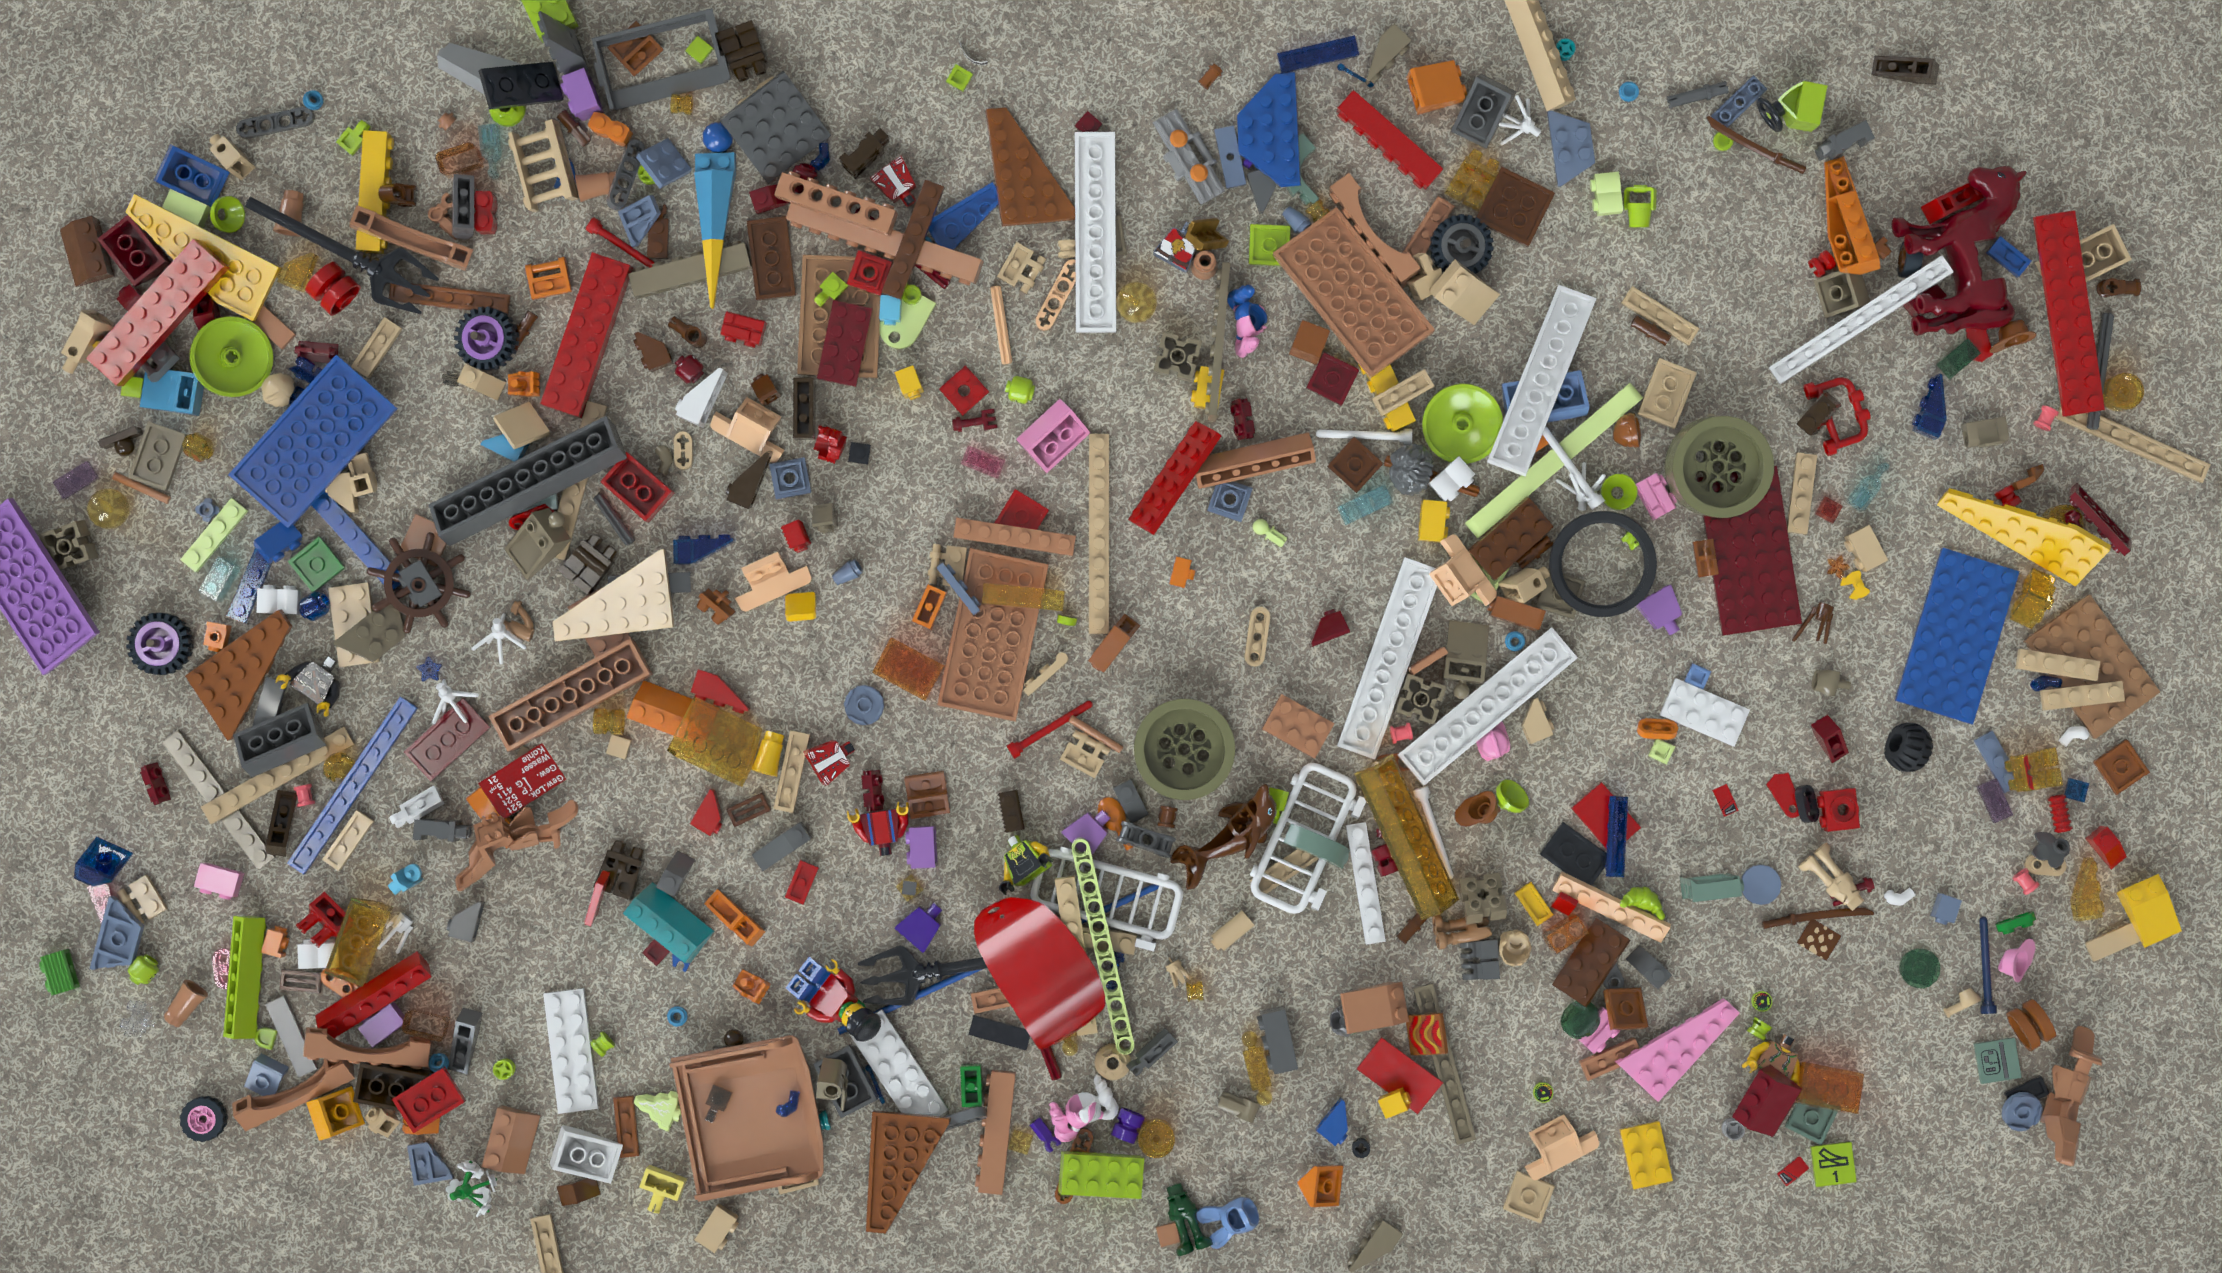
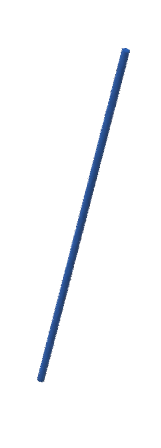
M1151 884L1141 889L1139 898L1157 890L1159 885ZM1136 892L1117 900L1116 908L1133 901ZM1112 903L1103 906L1105 913L1111 911ZM1081 919L1082 924L1088 921ZM981 970L957 973L920 990L916 1000ZM887 1005L881 1009L887 1014L902 1006ZM846 1026L837 1028L840 1035L847 1032Z

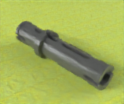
M1723 81L1713 85L1705 84L1702 88L1667 96V102L1670 104L1668 105L1669 109L1704 99L1708 101L1712 97L1728 94L1727 82Z

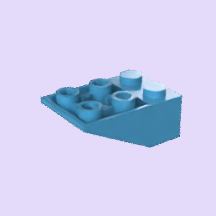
M168 370L159 381L151 382L145 372L139 407L200 416L204 386L197 380L194 373Z

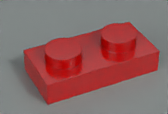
M800 860L785 898L804 905L819 867Z

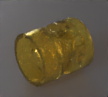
M602 708L594 709V734H606L608 731L611 735L624 734V709H612L610 712Z

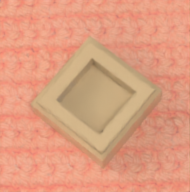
M612 734L606 754L626 759L632 740Z

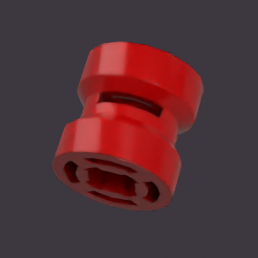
M1824 250L1819 254V257L1809 260L1808 265L1810 268L1815 266L1817 270L1813 273L1819 278L1825 274L1826 270L1836 267V262L1833 256L1827 250Z
M2012 484L1994 494L1996 499L2002 502L2001 506L2006 504L2015 507L2022 502L2021 498L2015 495V489Z

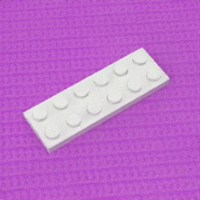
M585 989L544 993L558 1114L598 1109L599 1103L592 1046L590 1045L591 1038Z
M882 1009L875 1013L881 1018V1028L875 1037L868 1041L860 1042L850 1035L901 1113L940 1116L948 1111L947 1106Z

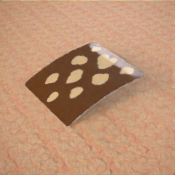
M1811 920L1796 943L1827 961L1841 935L1818 921Z

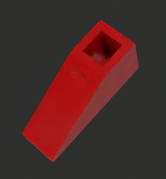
M698 669L690 691L695 694L694 698L703 701L709 698L714 700L713 704L724 708L726 704L733 706L732 710L744 714V711L750 712V708L720 676Z

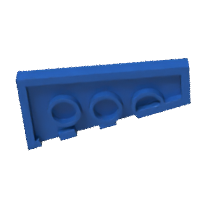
M991 182L933 218L928 231L937 245L954 250L999 205L994 183Z

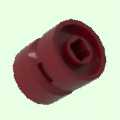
M1395 841L1370 850L1374 861L1378 862L1377 869L1380 877L1405 868L1401 857L1397 856L1398 849Z

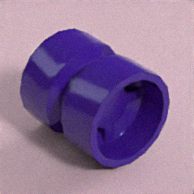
M1121 1107L1117 1117L1119 1122L1114 1124L1111 1135L1125 1142L1135 1144L1139 1134L1137 1129L1142 1127L1145 1116Z

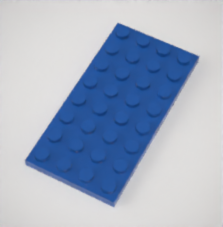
M335 355L228 475L287 528H291L398 408L342 358Z
M1941 548L1895 701L1973 725L2020 571Z

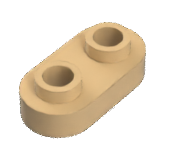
M2029 855L2024 863L2029 873L2035 875L2060 876L2066 871L2067 867L2064 860V863L2055 870L2049 866L2048 860H2038L2033 855ZM2035 861L2039 862L2038 868L2034 867Z

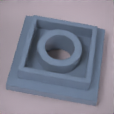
M805 457L769 464L776 500L811 493ZM788 473H794L796 477L795 481L791 484L785 482V475Z
M1233 481L1216 485L1207 511L1242 522L1253 488ZM1233 494L1236 502L1232 505L1226 504L1224 501L1225 495Z

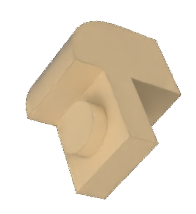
M1417 253L1412 257L1421 268L1420 275L1408 280L1407 284L1414 300H1423L1432 295L1429 290L1442 275L1441 268H1432L1433 262L1429 255Z
M368 453L356 455L348 464L352 476L348 479L353 496L358 497L376 492L377 480L375 472L372 470Z

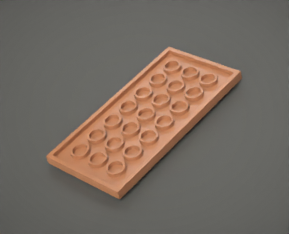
M1337 207L1273 252V257L1370 379L1435 331L1433 326Z
M970 548L963 582L968 587L966 593L970 598L974 595L981 604L978 607L981 611L974 616L961 598L959 599L937 703L938 706L1016 722L1049 564Z

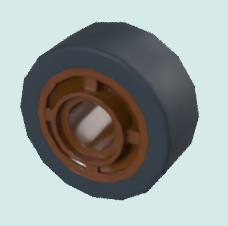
M1904 241L1899 251L1897 272L1899 277L1908 278L1921 269L1923 254L1920 252L1908 254L1904 247Z

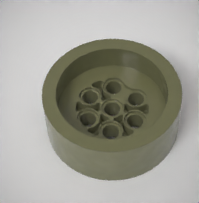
M1709 416L1689 423L1676 434L1665 458V476L1674 497L1688 510L1709 517L1729 518L1751 510L1766 495L1774 474L1773 454L1765 436L1749 422L1731 416ZM1716 441H1719L1722 446L1718 452L1713 449ZM1698 451H1702L1704 454V458L1700 462L1696 460V453ZM1734 451L1739 456L1736 462H1732L1730 458L1731 453ZM1716 461L1721 464V469L1718 472L1713 470V464ZM1698 471L1703 473V479L1700 482H1697L1695 479V474ZM1735 471L1738 474V479L1733 483L1730 480V474ZM1716 481L1720 483V490L1718 492H1714L1712 489V485Z
M1176 699L1159 705L1143 719L1134 740V758L1142 778L1156 792L1172 799L1192 800L1210 794L1225 781L1234 763L1235 741L1229 724L1212 706L1193 699ZM1177 724L1185 726L1186 731L1183 735H1177L1174 732V727ZM1196 730L1204 732L1205 737L1200 742L1193 738ZM1163 737L1170 739L1171 744L1167 749H1163L1159 745V741ZM1183 743L1188 744L1190 748L1189 753L1186 755H1181L1178 751L1179 745ZM1200 750L1208 752L1209 757L1206 761L1198 759L1197 754ZM1166 757H1172L1175 760L1172 768H1166L1163 765ZM1186 763H1191L1194 767V771L1189 775L1184 774L1182 770L1183 765Z

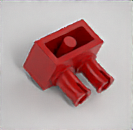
M324 891L309 904V914L297 923L296 926L299 930L302 929L301 932L305 934L317 922L321 923L323 928L310 938L313 944L316 943L315 946L320 948L331 936L336 939L342 936L352 927L353 919Z

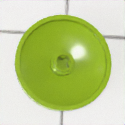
M221 317L204 325L195 335L190 347V365L197 380L207 390L224 397H241L260 388L264 380L270 375L273 366V351L266 334L251 321L240 317Z
M1467 383L1453 384L1438 391L1428 402L1422 419L1423 434L1431 450L1448 462H1453L1460 456L1466 464L1479 461L1491 453L1503 424L1502 412L1494 397L1483 388Z

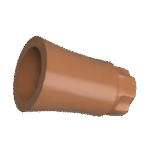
M616 171L575 175L580 202L608 194Z
M285 190L279 211L302 222L304 194L294 190ZM275 223L274 232L289 236H300Z
M1209 251L1199 252L1191 261V271L1198 279H1210L1217 272V260ZM1207 261L1208 266H1202L1201 262Z
M184 980L177 995L169 1005L164 1019L169 1024L180 1027L196 1007L208 996V993L195 982Z

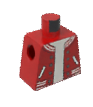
M899 156L870 177L872 183L893 203L901 199L905 206L909 207L916 202V199L911 194L916 185L902 156Z
M830 740L805 750L803 753L821 784L826 786L850 766L846 756L853 753L855 749L850 741L839 746L836 740Z

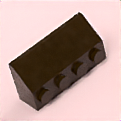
M361 1062L353 1102L399 1111L392 1099L434 1072L414 1069L404 1065L402 1067H392L390 1064L381 1063V1065L376 1066L369 1064V1062Z

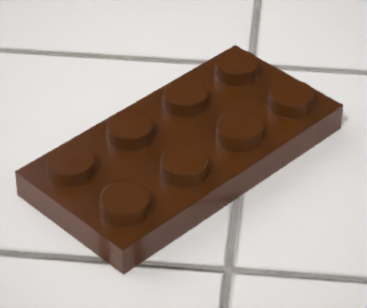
M786 216L747 221L756 301L796 296Z
M1526 497L1468 549V552L1491 579L1495 581L1554 526L1529 497Z
M1595 918L1552 985L1587 1008L1631 940Z

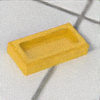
M1531 881L1514 892L1536 926H1539L1554 915Z

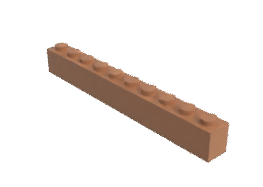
M793 203L790 204L786 220L791 222L790 226L801 229L802 226L809 228L808 232L820 235L821 232L828 234L827 238L837 242L839 239L846 240L847 245L855 248L858 245L864 246L865 251L876 254L877 251L884 253L883 257L890 260L895 259L904 233L892 230L891 236H887ZM924 241L916 261L917 265L922 266L921 270L929 273H932L933 270L941 272V277L950 280L952 277L958 278L959 283L970 286L971 283H977L984 263L979 258L928 241Z

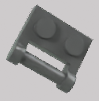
M164 341L150 356L158 367L153 369L148 361L141 367L145 370L151 382H157L179 360V356Z

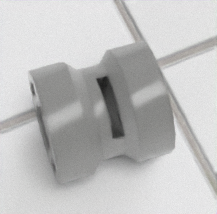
M1728 1118L1722 1123V1133L1729 1139L1740 1140L1744 1136L1745 1127L1734 1118Z

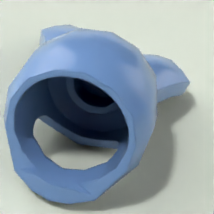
M1246 1197L1236 1198L1223 1207L1204 1206L1198 1209L1196 1213L1197 1220L1203 1224L1221 1220L1223 1227L1209 1237L1212 1239L1213 1245L1211 1247L1214 1249L1223 1247L1234 1234L1253 1230L1259 1223L1257 1207L1250 1198Z

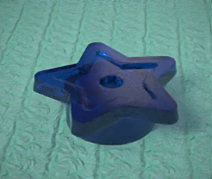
M430 656L426 658L424 664L416 666L422 673V682L429 678L436 681L439 680L438 671L442 664L434 663Z

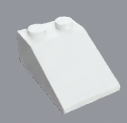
M722 368L714 371L687 393L683 400L680 399L675 408L677 411L676 415L704 428L728 373Z
M562 1125L550 1165L556 1171L611 1184L623 1144L581 1129Z

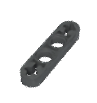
M300 107L241 120L237 123L236 131L242 138L250 139L309 126L314 122L315 116L310 109ZM303 112L309 115L306 118L307 121L304 122L303 119H296L297 124H295L294 113L296 117L303 116ZM283 116L290 117L289 125H281L280 120ZM264 120L271 122V127L268 130L261 129V123ZM254 122H256L258 132L255 129H249L248 134L241 131V129H244L245 124L248 127H254Z
M631 140L623 151L606 199L607 205L613 210L621 209L629 197L640 166L636 156L645 150L644 144L640 140ZM635 146L637 153L632 157V147ZM624 162H630L633 165V171L627 170ZM618 179H624L627 182V187H621L618 184ZM618 193H621L618 198L619 203L617 204L615 203L614 197Z

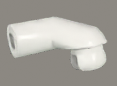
M2084 726L2069 727L2058 741L2067 747L2073 738L2086 740L2089 737L2088 729Z
M1908 888L1901 894L1894 893L1893 890H1888L1884 894V898L1887 899L1889 904L1898 906L1904 905L1916 896L1911 888Z

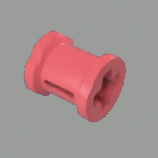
M2042 405V412L2038 420L2034 421L2033 424L2042 430L2050 431L2051 423L2054 417L2058 416L2059 412L2051 407Z
M1410 723L1395 728L1393 726L1389 727L1393 744L1400 740H1413Z
M311 784L294 787L298 798L297 807L315 804V800L312 799Z
M2027 868L2022 869L2012 878L2013 881H2017L2023 888L2025 895L2033 892L2040 885L2032 879Z

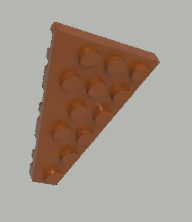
M1006 107L986 109L985 113L1002 227L1075 220L1074 206Z
M282 609L274 612L185 675L227 741L234 738L233 735L239 725L242 724L244 715L250 709L258 688L262 686L265 675L272 667L279 648L283 646L285 637L292 628V624Z
M875 1110L872 1112L866 1232L883 1234L888 1232L951 1122V1117Z

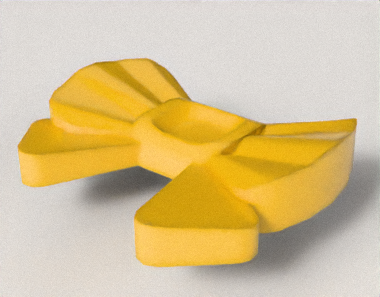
M1853 571L1841 580V586L1853 584L1855 590L1849 596L1850 599L1857 600L1870 593V590L1864 587L1861 580V571Z

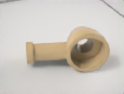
M1968 988L1959 993V1003L1947 1009L1944 1008L1943 1011L1947 1018H1949L1951 1015L1982 1001L1980 996L1973 989Z

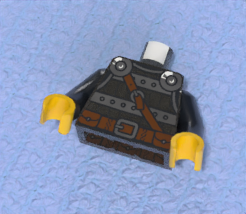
M327 656L322 664L317 661H306L293 667L285 675H278L275 683L280 680L284 681L285 683L281 685V689H285L288 681L291 682L289 685L318 704L317 713L321 709H325L324 717H327L329 715V708H332L340 696L339 676L332 672L338 662L330 656Z

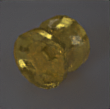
M1319 199L1305 212L1312 216V221L1315 223L1328 214L1330 210L1325 208L1323 201Z
M1197 981V983L1193 984L1186 982L1187 1001L1190 1002V1000L1196 999L1204 1001L1202 981Z

